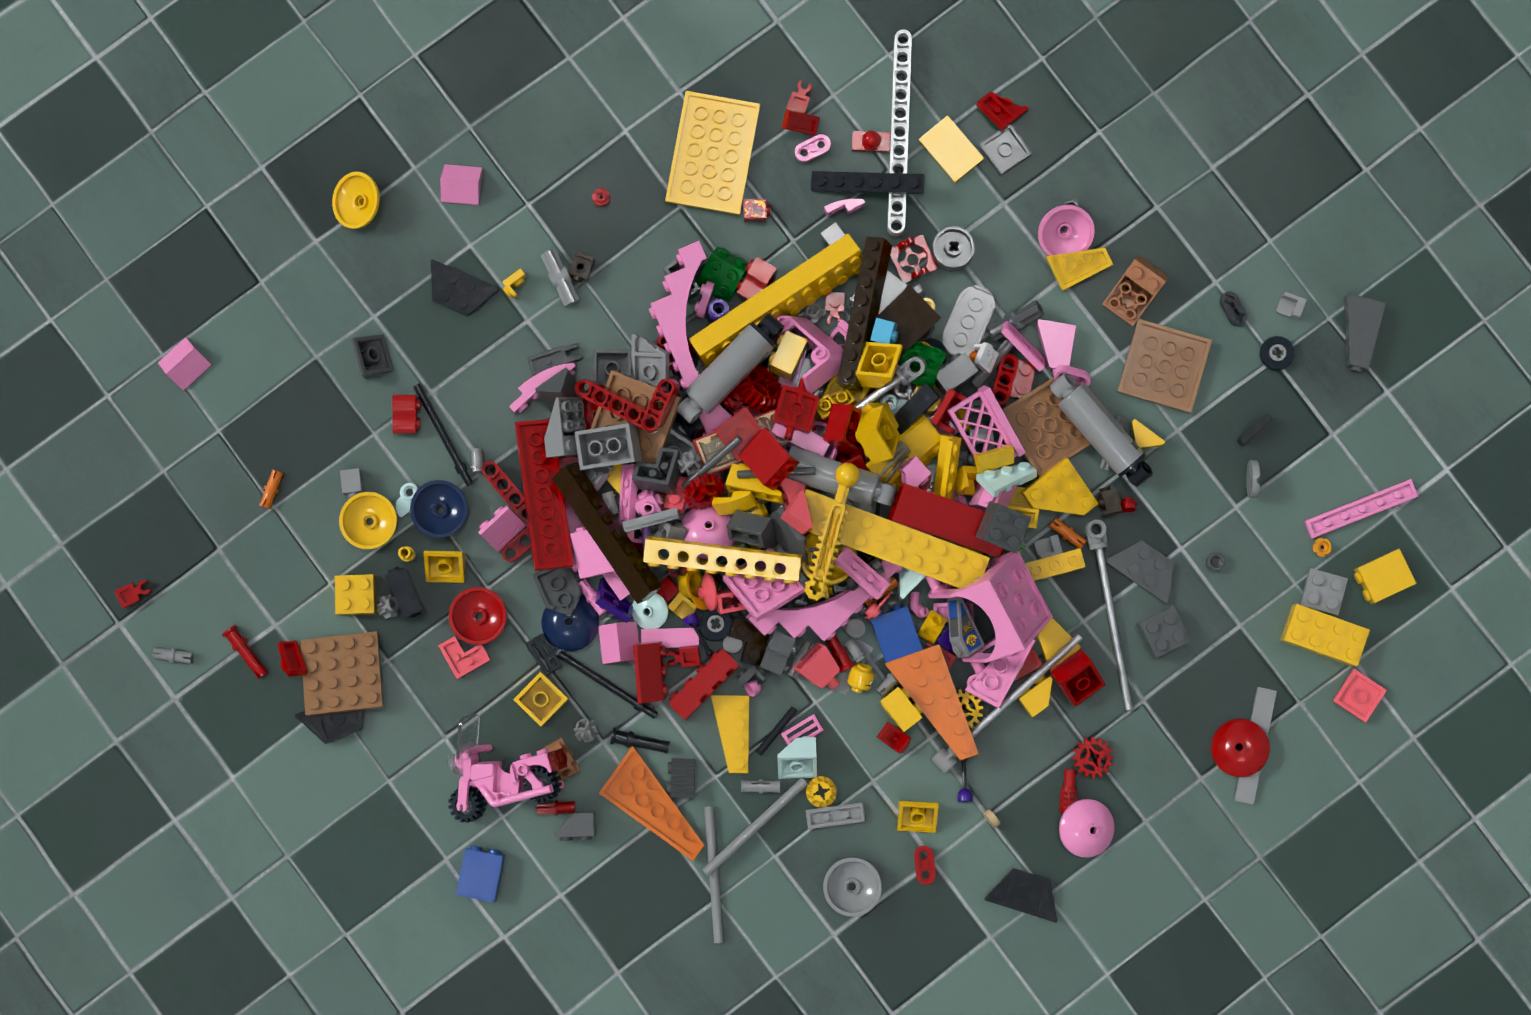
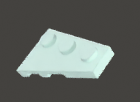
M1020 462L1017 465L1003 466L1000 469L986 470L983 473L976 474V481L995 498L999 496L1000 491L1004 490L1007 492L1015 484L1022 485L1036 478L1037 470L1028 462Z

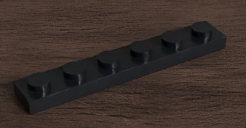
M812 171L811 191L924 194L925 175Z

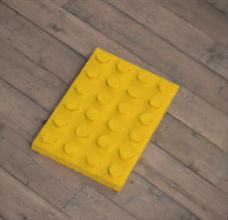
M691 91L685 92L665 198L666 203L740 216L760 104Z

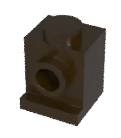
M576 251L569 270L571 279L582 283V281L588 282L595 262L594 257ZM582 264L584 265V269L578 270L577 266Z
M1108 486L1099 489L1100 497L1097 500L1100 509L1103 508L1104 510L1101 513L1102 517L1122 511L1116 488L1111 489Z

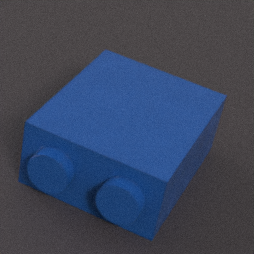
M901 604L892 607V612L885 614L884 611H881L875 619H870L885 663L923 650L908 606L903 607Z
M470 845V848H466L464 851L456 895L495 902L505 855H502L500 850L489 849V852L481 851L482 847Z

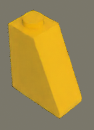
M1053 618L1036 636L1045 662L1072 639ZM1077 644L1049 671L1077 652L1081 646Z

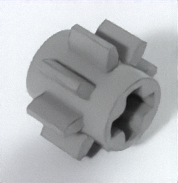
M692 451L683 453L680 459L677 460L681 473L686 472L688 476L696 474L700 467L703 466L700 462L701 457L698 453L694 455Z
M389 594L378 598L380 603L376 605V609L379 615L384 616L385 619L398 615L397 610L400 607L395 597Z
M588 719L579 720L576 723V728L573 729L578 741L583 739L585 743L593 741L597 736L596 733H599L595 721L589 722Z

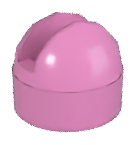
M753 679L748 681L744 688L750 696L754 697L761 691V684L758 685V681Z

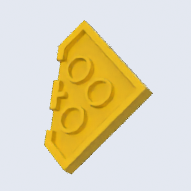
M1066 457L1021 491L1030 507L1085 515L1099 504Z

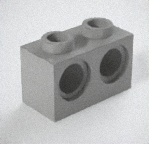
M677 520L650 526V536L684 540L687 528Z

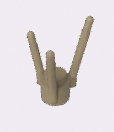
M902 441L898 442L894 458L879 474L881 478L896 463L885 479V483L889 482L911 452Z

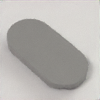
M974 285L960 293L942 335V344L946 347L949 355L954 356L957 353L962 355L966 352L969 357L971 352L976 350L973 348L974 344H980L995 309L994 297L987 288Z

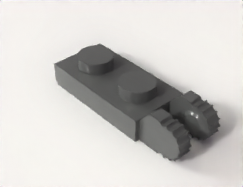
M579 343L565 347L560 346L527 357L532 375L534 376L554 366L582 360V354L569 358L566 356V352L578 349L580 347Z

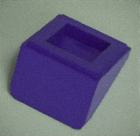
M948 626L936 642L952 653L953 649Z

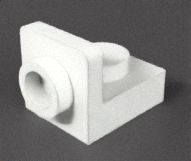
M989 343L974 344L973 348L978 353L973 364L984 373H991L999 353Z

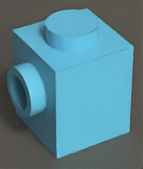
M876 318L870 340L877 343H896L898 324Z

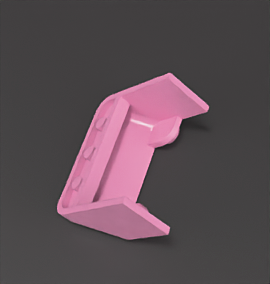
M788 315L779 316L776 319L784 325V329L772 341L777 344L780 335H784L787 330L807 339V346L813 350L811 359L815 366L802 376L806 390L813 394L839 373L844 349L809 319Z

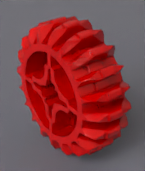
M759 364L740 382L735 391L740 394L739 398H742L744 403L749 405V408L754 407L755 411L760 410L763 413L776 407L781 391V383L777 381L778 377H775L773 372L768 371L767 367L763 368Z

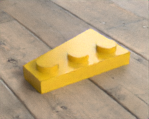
M1105 247L1045 256L1061 290H1065L1113 265Z

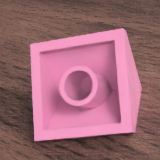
M445 164L440 178L441 202L479 205L483 168Z
M184 338L158 362L165 374L183 391L212 366L187 338Z
M636 621L598 626L603 664L634 661L633 645L639 643Z

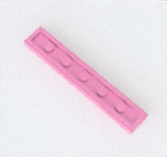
M1409 479L1308 519L1304 523L1312 539L1419 496L1412 479Z

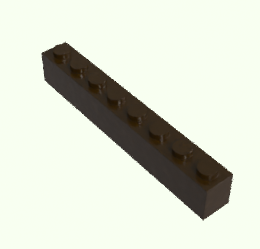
M866 237L837 384L845 390L863 391L864 388L856 376V371L866 342H873L870 339L879 313L892 245L882 237Z
M574 462L565 465L552 480L636 603L639 604L649 600L662 588V585L647 563L643 562V558L635 545L631 542L584 471L580 470L579 464Z

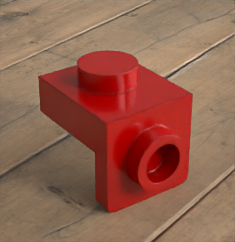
M888 721L877 735L878 739L899 754L907 749L911 740L908 735Z

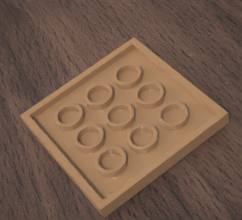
M1138 319L1117 392L1191 414L1212 340Z
M611 370L606 383V387L646 408L656 389L655 386L615 370ZM603 392V395H602V397H601V400H602V401H604L605 398H606V395H605L604 392ZM676 397L660 430L646 431L637 426L642 461L638 462L656 463L660 447L665 448L677 414L676 409L681 403L682 397ZM618 400L617 402V408L619 410H621L622 408V402L620 400ZM659 400L658 408L662 410L664 404L662 400ZM598 406L591 429L631 422ZM637 409L633 411V416L636 419L639 416ZM652 417L650 419V425L654 427L656 422L655 419Z
M1054 377L1002 409L1026 452L1023 454L1024 457L1037 470L1038 478L1063 458L1069 459L1091 445L1059 408L1058 403L1062 399H1059L1050 388V384L1055 381Z
M377 631L300 640L301 654L307 668V674L303 676L305 715L307 717L384 708Z

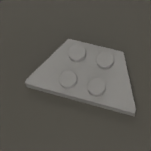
M632 334L631 377L657 387L662 379H669V353L639 334ZM669 382L666 384L667 392H669Z

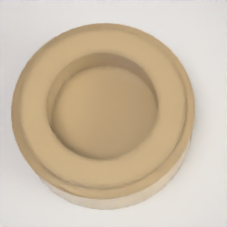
M990 809L983 813L985 819L994 829L1000 825L999 819Z

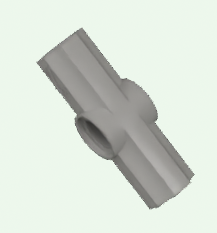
M552 249L540 255L549 273L548 276L553 287L557 289L563 305L568 307L580 301L571 283L572 280L565 266L563 267L557 251Z

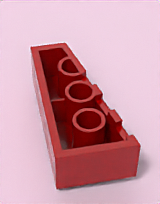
M724 649L721 651L717 650L710 657L712 660L707 665L704 663L696 671L698 674L693 679L690 677L683 684L684 688L680 692L676 691L670 696L671 702L669 705L684 720L740 667Z

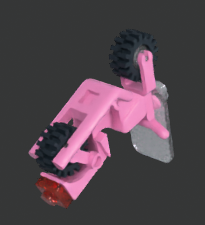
M471 714L460 719L456 755H450L447 760V767L450 771L463 775L459 780V788L450 795L452 798L448 801V803H452L448 807L453 809L450 813L451 815H456L454 819H460L462 823L478 819L486 810L483 808L486 806V802H483L484 799L492 807H499L526 799H535L537 803H544L557 797V793L564 788V782L562 780L558 781L561 777H556L557 770L568 767L567 756L563 748L548 751V748L536 751L537 755L534 756L531 753L520 755V760L513 762L510 767V773L502 770L501 761L479 762L478 753L490 752L493 749L491 744L478 745L479 715Z

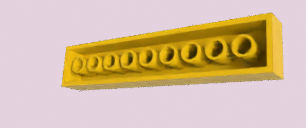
M846 234L689 338L688 340L705 368L751 322L757 326L769 313L775 318L782 315L796 316L800 310L814 304L818 298L829 294L833 288L844 284L854 274H859L863 257L860 248L851 236Z
M806 489L805 496L813 528L808 532L823 536L820 529L826 526L822 524V521L828 520L824 513H830L825 507L832 505L834 499ZM845 504V509L849 514L843 516L847 519V522L841 523L845 529L839 530L843 537L837 538L842 545L957 588H962L972 583L985 573L990 559L987 556Z

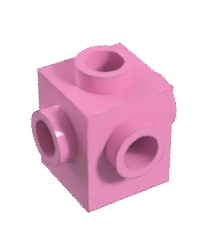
M645 490L638 494L635 509L639 516L662 511L664 501L656 491Z

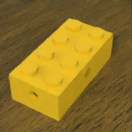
M1293 604L1280 641L1351 667H1356L1359 664L1370 630L1308 607Z

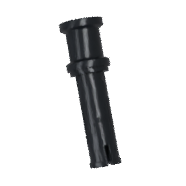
M614 727L610 744L617 743L626 745V748L635 746L668 753L670 741L635 735L633 731L624 732Z

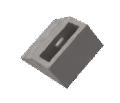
M557 397L555 399L544 438L546 458L578 455L574 432L586 430L582 397Z

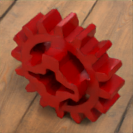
M704 473L702 477L696 476L695 481L690 480V485H685L686 490L683 491L686 504L690 508L694 507L695 510H698L699 507H702V509H705L706 506L712 507L713 498L723 497L722 493L725 492V485L718 475L714 477L713 473H711L709 476H706V473Z
M1091 737L1090 741L1083 738L1084 743L1077 742L1079 748L1072 750L1076 753V756L1071 757V759L1076 760L1073 767L1078 766L1077 772L1081 773L1083 771L1084 777H1087L1089 774H1091V779H1095V774L1102 777V771L1108 773L1107 766H1113L1109 762L1110 759H1114V756L1109 755L1113 749H1107L1106 747L1109 743L1105 742L1102 744V738H1098L1097 741H1095L1094 737ZM1091 744L1097 745L1103 750H1094ZM1085 748L1084 757L1080 759V754ZM1091 752L1097 755L1095 763L1088 760ZM1105 757V762L1101 767L1100 762ZM1083 765H1091L1094 771L1086 769Z

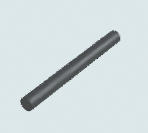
M736 436L706 462L696 474L691 475L681 484L683 489L686 490L685 485H690V480L695 481L696 476L702 477L704 473H707L743 442L742 438Z
M815 467L795 468L788 476L816 475ZM751 470L737 471L738 478H757Z

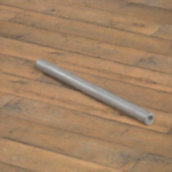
M801 777L711 860L702 871L709 877L801 792L808 783Z
M714 806L704 807L708 863L717 856ZM717 868L709 876L714 943H724L719 872Z

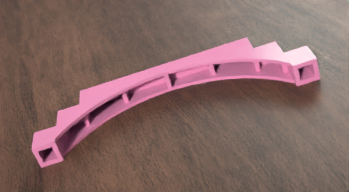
M700 241L677 250V261L684 268L664 276L665 281L662 282L666 293L670 291L671 295L650 303L651 308L648 309L652 319H657L659 324L656 326L660 337L664 336L666 340L664 344L665 350L672 354L674 361L671 363L675 372L679 371L682 377L679 379L683 390L687 389L699 377L691 358L686 336V307L695 273L701 261L707 259ZM720 404L710 414L703 410L699 416L704 426L702 436L715 432L716 428L732 417Z
M913 455L898 468L901 471L902 483L919 488V485H924L929 480L928 476L931 474L924 464ZM915 529V530H917V531H920V532H923V533H925V534H928V535L933 536L932 534H929V533H927V532H924V531ZM878 559L885 570L880 576L888 583L891 580L890 577L895 572L898 573L903 569L901 566ZM857 583L859 588L854 591L849 587L838 595L808 605V607L778 608L757 622L750 613L746 618L764 636L771 634L777 628L776 624L779 623L794 639L802 636L808 626L821 640L825 641L826 639L830 640L836 634L835 630L840 626L846 625L850 620L849 617L854 612L858 613L863 608V603L867 599L871 600L873 596Z

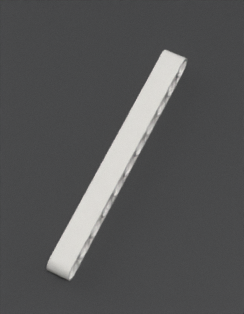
M904 29L899 30L895 34L889 173H894L893 169L895 167H901L903 173L907 174L912 37L910 32ZM905 37L908 42L901 44L898 38ZM903 55L907 58V61L899 62L897 57ZM904 74L907 79L899 81L896 76ZM902 92L906 95V98L900 100L896 97V94ZM897 111H903L905 113V117L898 118L896 117L895 113ZM900 129L904 131L905 135L897 137L894 132ZM901 148L904 154L898 156L894 153V150ZM889 193L887 229L891 236L898 237L902 235L905 228L906 194ZM894 204L901 205L902 210L899 212H895L892 209V206ZM893 223H899L901 225V229L895 231L891 228V225Z

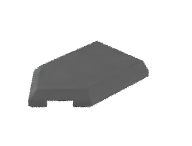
M782 506L769 516L772 520L775 538L785 552L802 555V560L807 562L808 553L805 552L806 537L780 518L786 509Z
M572 568L543 570L534 574L533 578L546 608L572 617L582 594Z

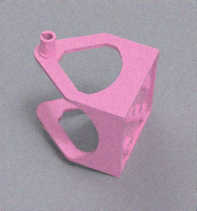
M1019 551L1017 554L1010 552L999 556V558L996 557L989 560L986 567L989 569L986 573L959 589H949L951 585L941 584L940 581L925 576L931 588L928 593L929 598L963 597L980 606L990 618L995 630V637L985 642V646L971 656L962 657L963 662L971 663L975 674H979L986 668L984 663L1026 649L1053 617ZM995 645L992 654L983 653L984 650Z

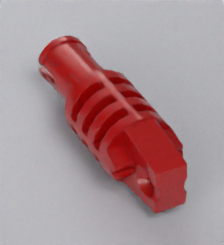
M1064 769V786L1060 788L1059 813H1064L1071 804L1077 801L1078 790L1075 787L1077 770Z

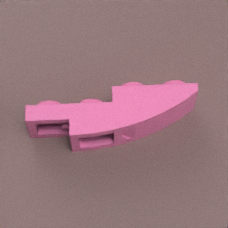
M574 363L562 364L534 375L518 387L522 395L509 406L515 414L518 412L521 414L529 407L528 403L532 399L535 401L540 397L535 388L566 367L571 375L574 376L577 367Z

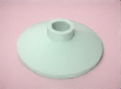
M656 593L649 600L639 604L635 600L633 601L632 616L640 627L644 629H657L666 622L669 612L668 605L660 594ZM646 608L650 610L649 615L645 613Z

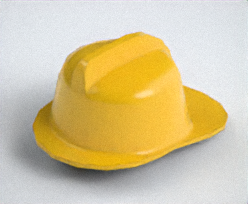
M700 570L688 571L677 576L679 592L686 598L692 599L693 603L700 610H707L708 608L704 600L698 596V588L701 587L703 578Z

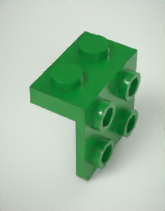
M717 247L705 264L697 280V285L701 287L707 281L715 283L712 294L728 302L732 298L741 278L746 274L748 264L743 258L730 254L729 250Z
M916 341L905 351L900 366L914 356H920L925 359L926 370L912 380L911 383L919 386L928 383L933 389L938 372L947 354L939 348H933L920 341ZM913 361L911 368L914 371H919L921 365L919 362Z

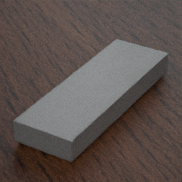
M863 802L805 810L808 829L866 822Z

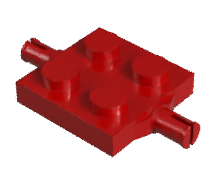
M803 377L800 378L798 387H790L783 384L772 422L787 428L784 439L787 440L788 438V441L792 440L794 431L810 433L820 398L806 390Z

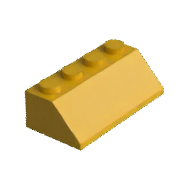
M925 415L899 437V441L905 443L911 450L902 464L913 455L926 467L939 454L941 435ZM892 459L875 464L869 461L866 467L870 472L880 474ZM896 463L880 478V482L885 483V479ZM897 469L887 483L897 487L896 491H898L900 482H902L899 469Z

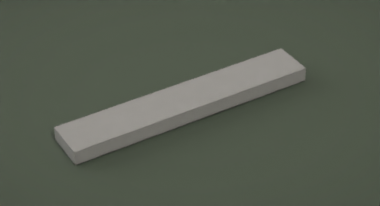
M1257 687L1250 721L1259 725L1268 737L1277 691ZM1260 771L1251 776L1238 777L1234 801L1254 805Z

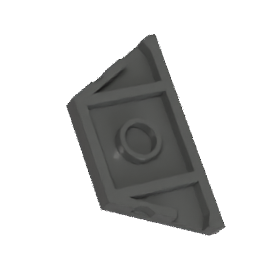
M1139 541L1105 561L1106 564L1165 604L1168 603L1173 561L1144 541Z

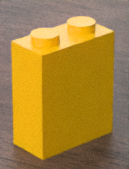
M1400 549L1354 569L1355 580L1358 584L1362 585L1364 589L1362 594L1370 604L1417 584Z

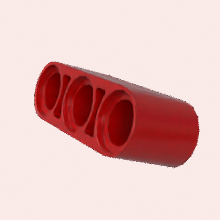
M1007 354L1002 358L991 389L995 397L1002 399V402L998 401L1001 409L1004 408L1009 399L1019 361L1012 354ZM1005 363L1010 364L1012 368L1006 367ZM1000 380H1004L1007 385H1003Z

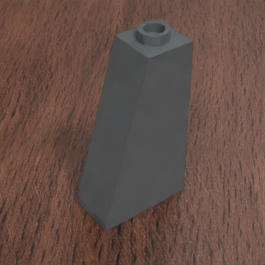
M1348 293L1344 298L1346 367L1351 368L1353 372L1362 373V371L1365 372L1369 369L1386 303Z

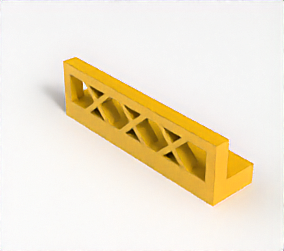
M942 434L933 493L953 500L962 438Z

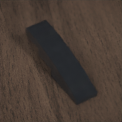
M925 383L894 415L899 425L897 430L900 435L920 420L928 412L927 410L940 399L939 395L928 383Z

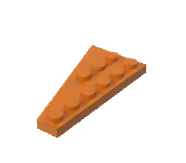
M939 644L884 663L960 761L979 754Z
M632 746L599 794L693 861L703 848L704 843Z

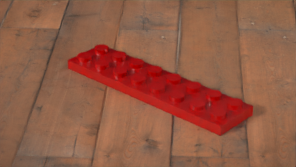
M550 419L521 421L514 424L534 571L573 568L574 566L564 496L552 480L560 471L559 458H546L544 438Z

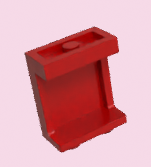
M764 427L738 456L764 486L775 490L795 470L799 461L788 453L777 440L778 436L774 432Z

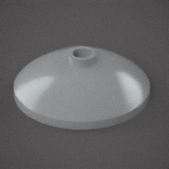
M854 857L845 858L833 864L827 871L823 882L824 896L831 908L842 915L851 917L863 915L873 909L880 898L882 890L881 879L877 870L869 862ZM850 883H855L856 887L854 890L848 888Z

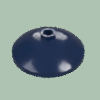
M434 480L422 485L415 492L410 504V514L413 523L422 533L430 537L443 538L453 535L463 526L468 515V503L464 493L456 485L444 480ZM439 507L444 508V512L441 514L437 511Z
M580 596L572 617L545 608L541 622L542 630L546 639L556 648L564 651H576L589 645L595 638L599 629V616L593 606L586 602V598ZM568 618L573 620L571 625L566 624Z

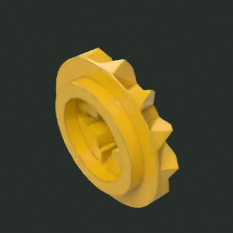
M824 776L813 778L806 788L807 799L816 807L829 806L834 802L837 795L834 782ZM819 783L823 789H830L824 793L825 800L820 795H813L818 791Z

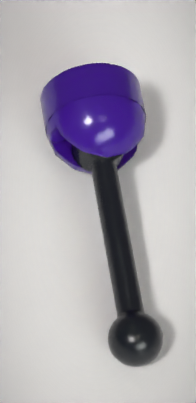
M694 612L683 618L684 624L687 627L694 628L706 650V655L712 656L713 650L709 649L697 627L699 623L697 613Z
M967 759L960 761L962 762L963 789L958 792V802L973 801L972 792L967 789L965 762Z

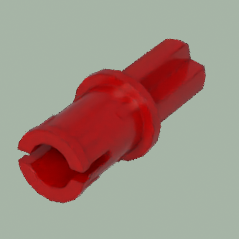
M555 800V802L537 803L536 811L537 814H555L556 816L560 813H575V801L557 802Z

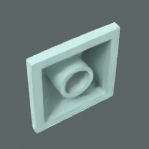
M906 568L898 572V599L902 601L925 575Z
M804 736L795 738L777 755L778 779L817 777L816 737Z

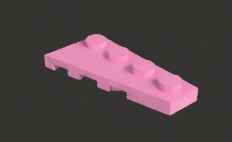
M1033 639L1024 650L990 661L988 666L966 687L965 691L999 709L1035 644V640Z

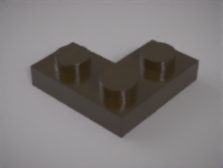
M733 618L728 637L746 642L740 661L760 666L769 635L766 634L764 636L752 623Z

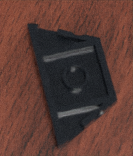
M433 259L431 260L432 301L469 316L477 307L483 305L488 298L499 291V288Z
M364 710L308 717L305 715V711L295 714V717L323 743L328 744L362 730Z
M1012 868L984 899L985 901L1057 923L1051 880Z

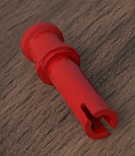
M237 625L232 626L222 634L231 643L232 649L241 655L258 680L268 673L247 645V639L243 638L237 630Z
M836 634L830 640L826 639L832 651L831 655L840 668V673L855 665L849 659L846 653L847 649L842 647Z

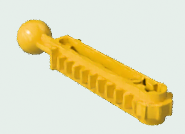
M843 463L835 471V479L839 485L834 502H832V505L825 507L830 513H824L828 520L822 521V524L826 526L820 529L823 536H818V539L822 542L815 545L819 548V551H814L813 553L817 556V559H812L811 561L815 566L809 567L813 574H807L810 580L805 582L804 591L809 599L818 601L825 597V593L828 590L825 583H830L831 581L827 578V575H832L829 568L835 566L831 563V560H836L837 557L833 553L839 552L835 545H840L841 542L837 538L843 537L839 530L845 529L841 523L847 522V519L843 516L849 514L845 509L850 487L854 486L860 478L859 469L852 463ZM814 577L818 580L823 579V582H819L821 592L819 591L816 594H813V590L810 589L811 586L816 584Z

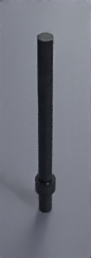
M420 383L415 385L413 388L455 464V470L461 475L467 487L472 485L473 481L467 472L468 468L465 462H462L422 386Z
M562 650L559 652L558 658L633 705L634 709L638 712L642 711L653 719L657 716L658 712L645 705L646 703L638 704L637 699Z

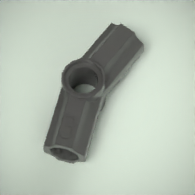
M1035 300L1021 309H1016L1006 314L1003 319L987 326L988 334L993 342L1004 337L1001 333L1002 324L1007 320L1020 331L1027 327L1028 323L1044 315L1043 308Z

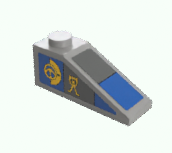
M957 596L947 598L949 637L953 652L958 658L969 657L983 648L985 644L963 598Z

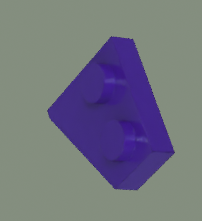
M602 577L599 581L595 604L627 623L631 619L632 604L625 598L620 601L612 588L606 583V579Z

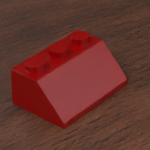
M662 641L642 642L633 645L638 704L665 700L666 696L669 695L668 684H665L664 676H667V666L663 665V657H666L665 645H662Z

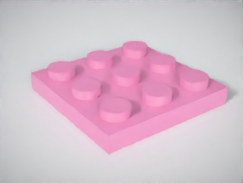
M764 561L756 562L759 569H766L767 566ZM747 562L740 565V567H746ZM776 564V569L779 572L786 570L784 564ZM744 574L723 576V581L756 622L804 593L805 589L799 581L785 583L783 579L777 578L775 581L764 580V577L761 576L751 579L744 577Z

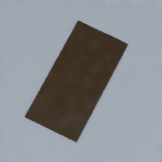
M911 285L877 316V318L898 324L896 329L898 337L896 343L893 344L903 346L900 357L941 318Z

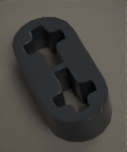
M1225 292L1220 298V306L1232 325H1243L1247 320V313L1235 293ZM1226 296L1228 298H1233V301L1231 302L1233 308L1230 306L1229 303L1225 304L1224 301L1226 300ZM1233 310H1235L1238 315L1241 314L1243 316L1240 319L1241 322H1239V320H1234V317L1236 315Z

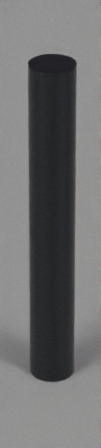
M791 706L755 752L762 756L797 713L795 708Z

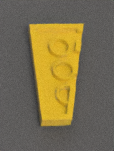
M711 695L729 773H748L749 696Z

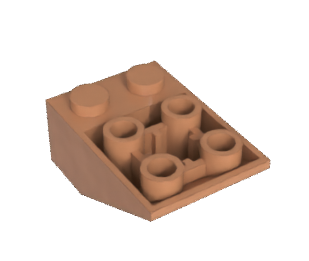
M1138 254L1102 305L1134 326L1169 276Z

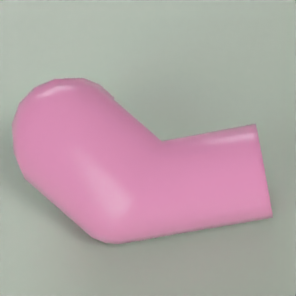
M910 592V610L919 618L927 617L929 614L928 608L919 603L920 592Z

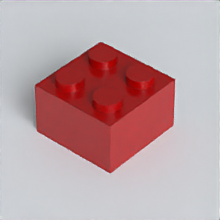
M1079 649L1049 671L1064 696L1074 707L1106 685L1094 663L1082 649Z

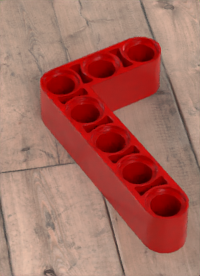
M591 379L580 380L575 385L576 393L582 398L646 431H657L663 427L680 390V384L676 379H662L658 383L646 408ZM668 382L672 386L670 392H667L666 390V384ZM586 383L589 385L588 393L584 391V385ZM602 392H604L606 395L604 401L600 399V394ZM618 400L622 402L621 410L617 408ZM659 400H662L664 404L662 410L658 408ZM635 409H637L639 412V416L637 419L633 416V411ZM652 417L655 419L656 422L654 427L650 425V419Z
M488 461L482 466V474L527 526L526 529L502 549L503 559L507 562L515 563L531 550V543L528 546H522L521 539L524 536L530 537L528 521L523 517V513L526 510L524 495L495 462ZM489 466H495L496 472L494 475H487L486 470ZM503 480L508 481L507 489L500 490L499 483ZM519 495L521 497L520 502L516 505L512 504V496ZM509 549H515L516 556L512 559L506 556Z

